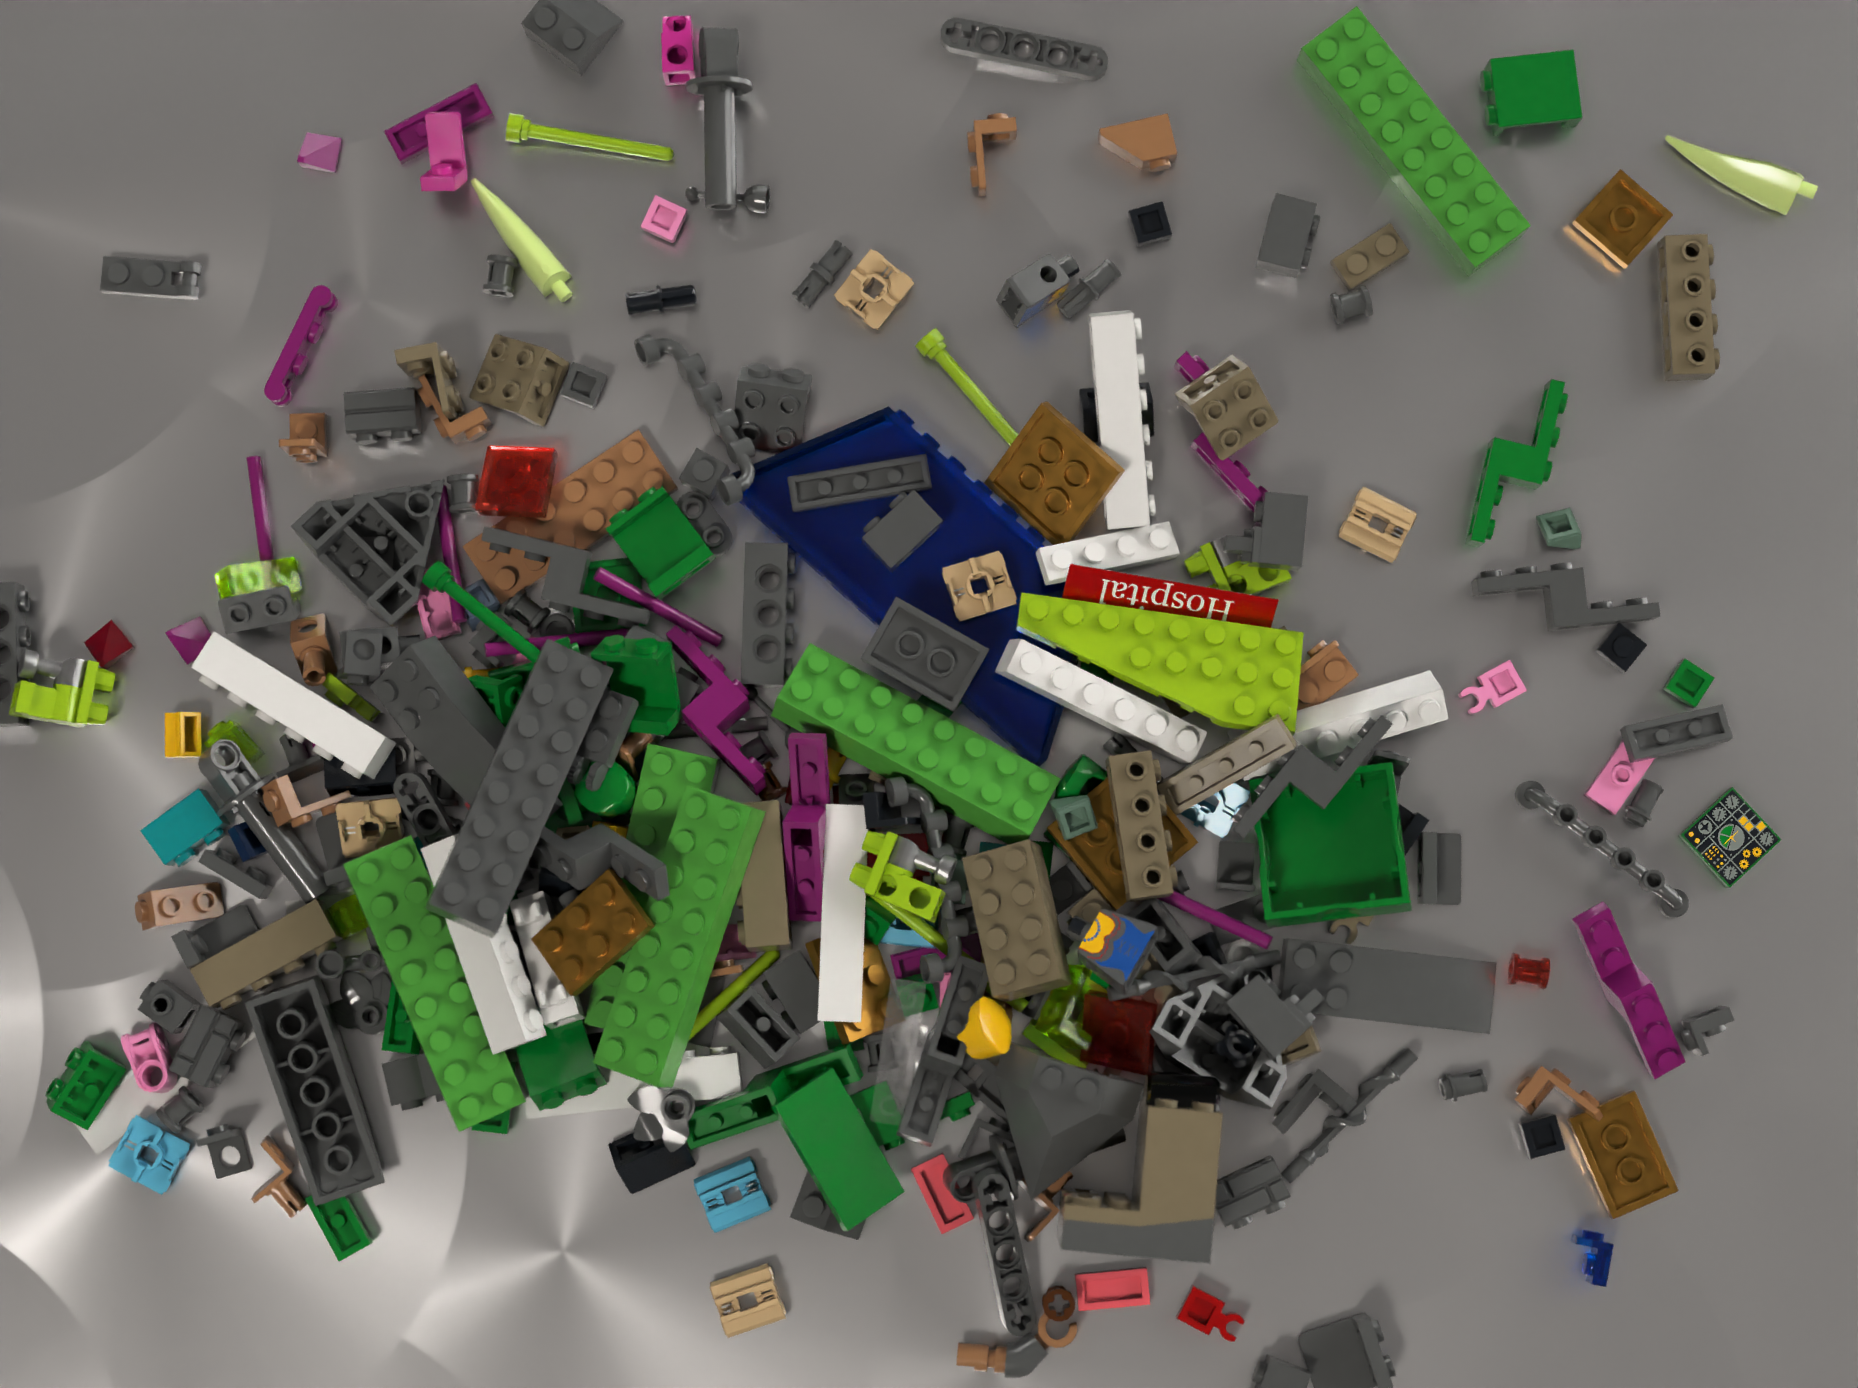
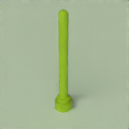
M510 113L508 117L506 141L521 143L522 140L528 141L529 138L663 161H670L674 156V152L670 147L531 124V120L525 119V115Z
M937 328L930 331L915 347L924 357L928 356L931 360L935 358L1011 446L1018 433L945 350L947 348V345L943 342L945 338Z
M765 952L697 1014L689 1040L759 978L763 972L770 968L780 958V952Z

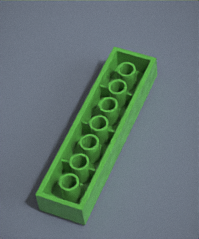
M1357 6L1301 48L1297 61L1468 277L1525 234L1531 225Z
M809 643L779 693L771 714L772 717L802 733L826 734L827 746L887 779L902 776L906 783H916L924 787L930 793L934 805L1008 845L1029 839L1061 779Z
M648 743L626 839L661 861L686 786L714 793L721 760ZM621 878L642 909L645 910L649 895L640 891L624 878ZM630 951L621 956L593 981L584 1021L585 1025L605 1028Z
M686 786L661 862L666 864L670 895L659 901L649 895L644 911L655 927L631 948L593 1060L594 1064L655 1087H673L766 811L702 789Z
M410 835L342 864L456 1129L460 1132L525 1103V1097L505 1051L492 1054L445 917L424 909L434 887L412 836Z

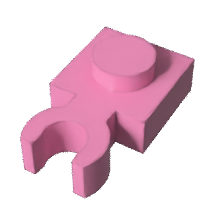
M1508 660L1477 677L1482 687H1467L1458 696L1463 698L1471 694L1476 697L1477 703L1475 707L1467 710L1468 714L1471 715L1481 711L1487 700L1490 701L1493 708H1496L1526 692L1527 689L1511 660Z

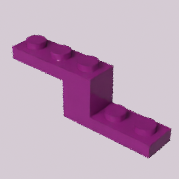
M1187 351L1176 360L1174 368L1189 384L1210 370L1198 355L1192 357ZM1202 432L1193 440L1191 447L1254 514L1255 501H1261L1263 494L1268 491L1263 486L1257 488L1248 479L1251 474L1240 461L1236 460L1233 463L1229 459L1231 456L1225 460H1220Z
M675 625L666 633L667 640L672 642V649L709 686L681 711L684 721L757 796L767 787L763 775L766 770L753 756L747 759L739 751L742 746L730 732L727 731L723 734L750 710L747 698L750 694L739 680L734 679L731 681L723 673L726 670L725 667L713 654L707 657L699 649L702 644L691 631L687 630L684 633Z
M790 733L788 749L792 806L783 820L789 921L821 922L826 804H831L827 739L824 733Z
M1601 902L1572 918L1607 1001L1626 1020L1648 1073L1654 1079H1657L1685 1063L1686 1061L1653 983L1632 962L1610 908L1604 902Z

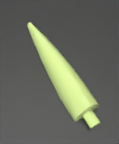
M1669 135L1665 137V140L1686 159L1715 180L1740 195L1766 208L1778 211L1783 215H1786L1796 194L1813 199L1818 186L1804 181L1802 174L1771 162L1722 154Z
M473 178L471 184L492 223L515 259L518 260L519 265L542 295L547 297L554 292L561 302L571 298L573 293L566 286L565 282L572 276L513 210L479 180Z

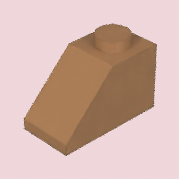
M1168 113L1099 129V145L1140 170L1150 168L1151 172L1163 171L1170 168V163H1174L1176 160L1177 149Z

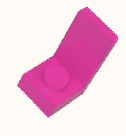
M428 112L425 115L431 169L420 177L421 191H456L468 181L461 114L459 112Z

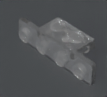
M896 978L890 981L870 1115L872 1122L898 1126L900 1124L919 1064L918 1061H915L917 1047L924 1048L927 1034V1026H921L926 984L923 982Z

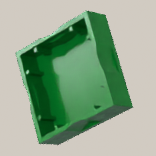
M1392 762L1359 766L1324 810L1289 783L1254 826L1258 837L1260 854L1259 873L1264 917L1268 928L1412 911ZM1264 778L1249 780L1252 805L1260 796L1255 790Z

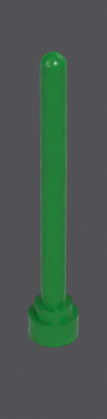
M437 561L427 570L422 579V583L433 592H446L532 663H535L540 650L454 581L455 577L451 574L452 570L441 561Z

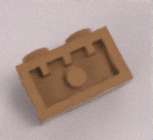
M1322 640L1307 652L1310 659L1301 665L1297 710L1323 703L1359 675L1339 650V644L1336 640L1329 645Z

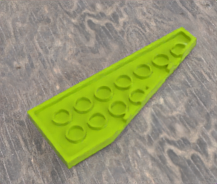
M1021 593L1016 631L1056 649V647L1072 653L1078 656L1077 659L1084 663L1090 664L1091 662L1108 670V674L1157 697L1161 695L1180 704V708L1191 713L1193 711L1210 718V722L1221 727L1249 731L1278 714L1292 736L1294 735L1304 632Z

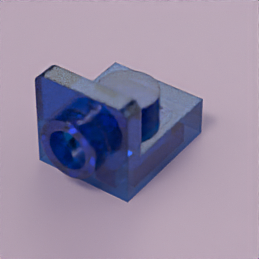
M1583 1230L1582 1236L1572 1234L1571 1242L1591 1247V1252L1585 1253L1582 1263V1274L1586 1275L1585 1281L1593 1285L1606 1287L1614 1244L1604 1241L1605 1234Z

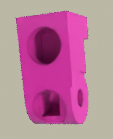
M691 15L663 16L661 42L662 72L665 85H686L687 81L696 78Z

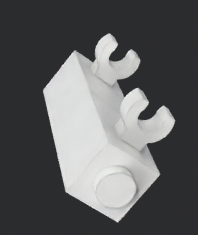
M529 889L517 894L518 899L511 901L510 908L544 1025L554 1029L584 1019L585 1014L579 995L570 996L531 940L533 936L556 917L550 896L544 891L539 892L538 889Z

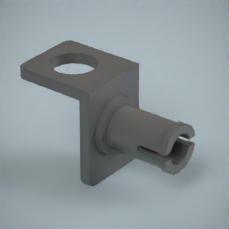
M286 734L280 737V744L283 746L290 766L276 772L278 778L288 774L292 784L324 770V758L320 755L310 758L304 742L301 744L293 738L288 739Z

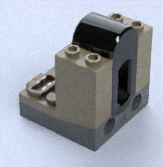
M1150 1071L1146 1074L1143 1099L1140 1100L1132 1199H1128L1125 1193L1105 1191L1104 1198H1101L1095 1190L1061 1188L1056 1236L1061 1250L1210 1263L1223 1113L1219 1111L1220 1081L1216 1077Z

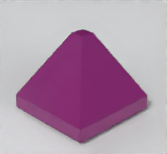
M307 132L298 155V164L303 168L336 173L342 139Z
M197 617L165 632L187 665L196 660L211 636L202 617Z

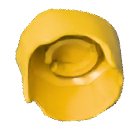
M982 997L970 1007L966 1028L957 1038L965 1043L967 1046L966 1052L974 1059H985L1002 1055L1009 1051L1011 1045V1022L999 1003L991 998Z

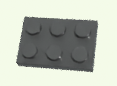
M896 597L863 653L861 660L950 711L955 712L987 656L989 649Z

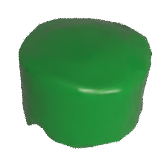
M1081 754L1061 777L1056 787L1054 799L1087 795L1107 778V771L1085 754Z
M614 761L612 768L608 769L600 788L596 792L588 790L585 787L586 776L591 765L595 763L590 762L582 781L577 785L575 784L574 794L579 802L589 811L606 819H612L628 812L634 805L637 793V784L634 778Z

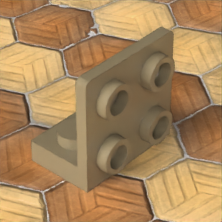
M496 334L492 339L469 397L474 401L513 412L534 425L544 427L570 362L544 347Z
M437 342L394 350L397 365L408 376L418 379V377L425 374L427 378L434 376L435 371L442 412L451 422L458 419V413L463 412V403L460 392L456 391L452 384V378H457V371L454 359L449 357L448 351H444Z
M1233 354L1174 394L1180 405L1194 415L1220 460H1225L1278 423V418L1250 367Z

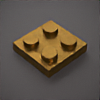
M1620 169L1572 224L1620 266L1626 269L1669 221L1673 214Z

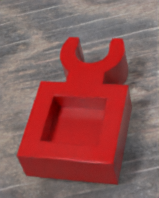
M1193 1285L1176 1316L1178 1320L1207 1335H1210L1213 1327H1216L1222 1337L1231 1342H1235L1236 1337L1227 1332V1323L1237 1321L1243 1325L1245 1322L1237 1313H1222L1221 1311L1225 1305L1224 1301Z

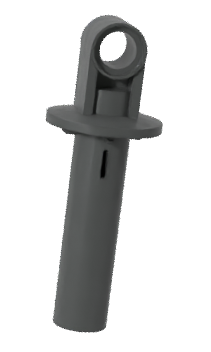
M701 27L698 44L701 77L687 81L686 90L689 93L704 96L705 208L711 210H731L737 208L735 96L751 92L753 90V83L748 79L738 77V30Z
M218 740L204 751L198 761L199 769L225 803L216 812L217 815L221 817L230 810L232 811L231 814L238 812L305 904L313 901L331 888V886H326L322 870L289 825L285 824L278 827L272 812L267 810L263 801L261 787L275 779L274 774L271 773L260 778L238 745L231 740ZM214 754H219L223 757L225 766L220 765L216 761Z
M1124 1128L1092 1153L1125 1142ZM996 1134L990 1135L989 1151L947 1166L943 1173L944 1186L957 1201L962 1203L972 1202L975 1200L973 1180L976 1174L985 1168H994L1007 1179L1012 1201L1017 1200L1019 1197L1017 1180L1024 1178L1016 1147L1007 1148V1145L1004 1142L1002 1144ZM964 1175L970 1176L969 1182L964 1188H955L958 1178ZM991 1179L988 1181V1187L984 1188L989 1194L994 1193L993 1186L997 1184Z

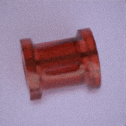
M1512 953L1508 967V984L1515 985L1517 982L1538 985V989L1545 990L1550 974V959L1542 958L1541 961L1520 958V955L1517 953Z

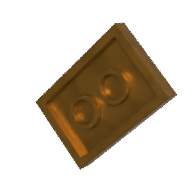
M608 869L533 936L531 940L570 996H578L653 929L655 925L622 879L616 875L614 870Z
M864 937L861 1022H834L842 1045L906 1021L879 947L866 937ZM821 938L805 943L818 981Z
M1629 1091L1599 1104L1597 1108L1603 1115L1599 1122L1585 1111L1567 1118L1611 1219L1618 1218L1679 1191L1635 1091Z

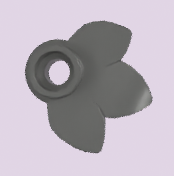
M345 971L340 982V995L342 999L330 1004L336 1023L347 1029L358 1027L362 1032L371 1035L383 1032L392 982L388 974L381 972L370 981L358 972ZM371 1010L376 1014V1018L372 1023L368 1021V1013Z
M650 1085L636 1090L629 1096L628 1102L630 1105L641 1112L634 1129V1138L636 1140L653 1141L662 1138L666 1148L671 1153L685 1144L690 1134L688 1121L695 1112V1101L688 1091L681 1088L665 1091ZM672 1101H681L684 1109L682 1111H675L671 1105Z

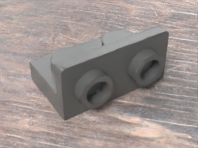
M287 585L225 597L218 601L226 634L293 621L297 619L301 612L298 597L291 598Z

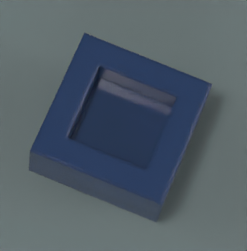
M246 822L235 825L228 830L243 862L268 853Z

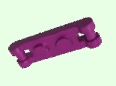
M318 285L312 289L265 385L264 393L266 397L277 406L284 407L291 402L292 392L290 387L296 375L300 376L306 368L308 362L306 354L311 344H316L323 332V325L321 323L326 313H330L337 308L338 300L326 286Z

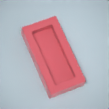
M943 1153L911 1168L941 1234L974 1219L968 1204L957 1201L944 1186L943 1173L949 1164ZM956 1181V1183H955V1188H956V1189H960V1187H959V1185H958V1183H957V1181Z
M1146 1267L1075 1274L1078 1311L1150 1305Z

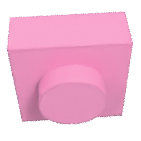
M655 195L641 224V229L674 244L688 211L686 208Z

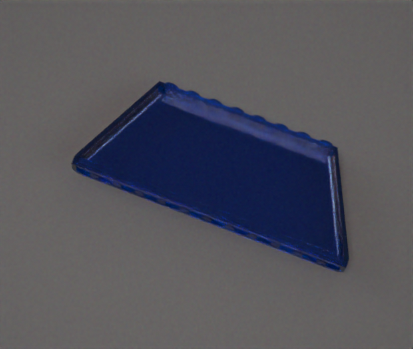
M888 406L753 464L755 468L754 481L747 490L742 492L743 499L739 503L783 543H788L789 548L876 627H879L894 599L898 597L989 649L987 656L961 702L1020 757L1041 767L1048 758L1064 706L996 673L995 670L1010 639H1023L1075 666L1078 664V656L1059 647H1056V649L1016 631L1021 593L1062 598L1065 582L1046 586L1035 553L1039 548L1045 547L1042 544L1045 541L1044 537L1033 527L1029 526L1025 529L1016 521L1019 515L1009 505L1003 502L999 506L990 498L993 492L979 479L975 482L970 480L964 474L967 470L965 466L952 455L947 459L938 451L941 447L940 444L928 433L925 432L921 436L911 426L915 422L901 409L895 412ZM926 454L932 490L917 493L943 520V526L891 573L863 543L862 537L866 534L863 528L873 518L879 516L882 519L892 510L889 504L897 496L793 513L787 477ZM741 470L732 473V475L738 479L741 476ZM999 550L1000 554L1003 555L1012 588H1014L1017 598V604L959 622L942 576V568ZM984 578L970 583L974 594L989 590Z

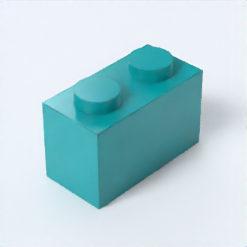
M198 788L140 831L164 865L174 866L177 864L178 867H181L196 857L194 851L205 843L207 846H210L223 838L226 834L223 830L231 824L225 815L221 817L217 815L216 812L220 808L208 791Z

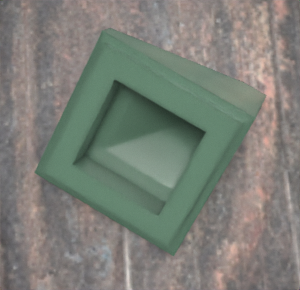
M1571 508L1536 516L1547 546L1568 549L1581 548L1582 534Z
M1088 795L1058 798L1049 801L1064 840L1098 828Z

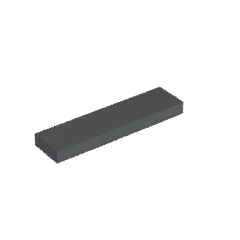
M926 454L787 477L793 513L898 496L902 492L909 494L913 490L916 492L932 490Z

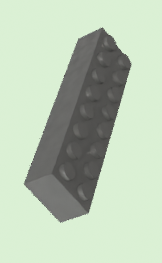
M550 639L546 640L424 909L490 938L497 934L611 677L613 668Z

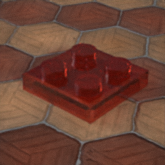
M487 446L475 506L476 512L480 516L546 518L558 458L556 450L543 447Z
M1095 990L1086 992L1084 997L1080 1061L1148 1075L1153 1067L1155 1041L1149 1030L1157 1016V1004L1132 998L1110 1001L1107 993Z

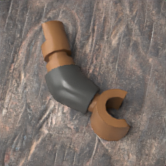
M1044 1312L1039 1319L1038 1333L1035 1336L1030 1333L1015 1343H1007V1347L996 1346V1350H990L989 1345L959 1342L956 1365L974 1367V1371L987 1372L988 1368H994V1373H1003L1005 1378L1027 1376L1048 1355L1046 1349L1049 1347L1062 1348L1074 1340L1077 1324L1076 1322L1069 1324L1068 1334L1064 1338L1053 1339L1046 1332V1325L1050 1318Z

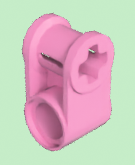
M154 1022L149 1024L148 1029L131 1036L127 1033L121 1036L124 1053L130 1062L138 1086L144 1091L161 1094L172 1090L177 1083L178 1075L169 1070L172 1058L161 1026ZM159 1067L163 1073V1078L160 1084L154 1086L151 1082V1073Z

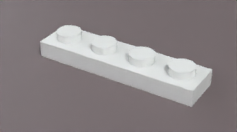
M1168 521L1041 547L1035 554L1045 585L1047 586L1066 582L1070 564L1118 571L1176 559L1180 552L1170 522Z

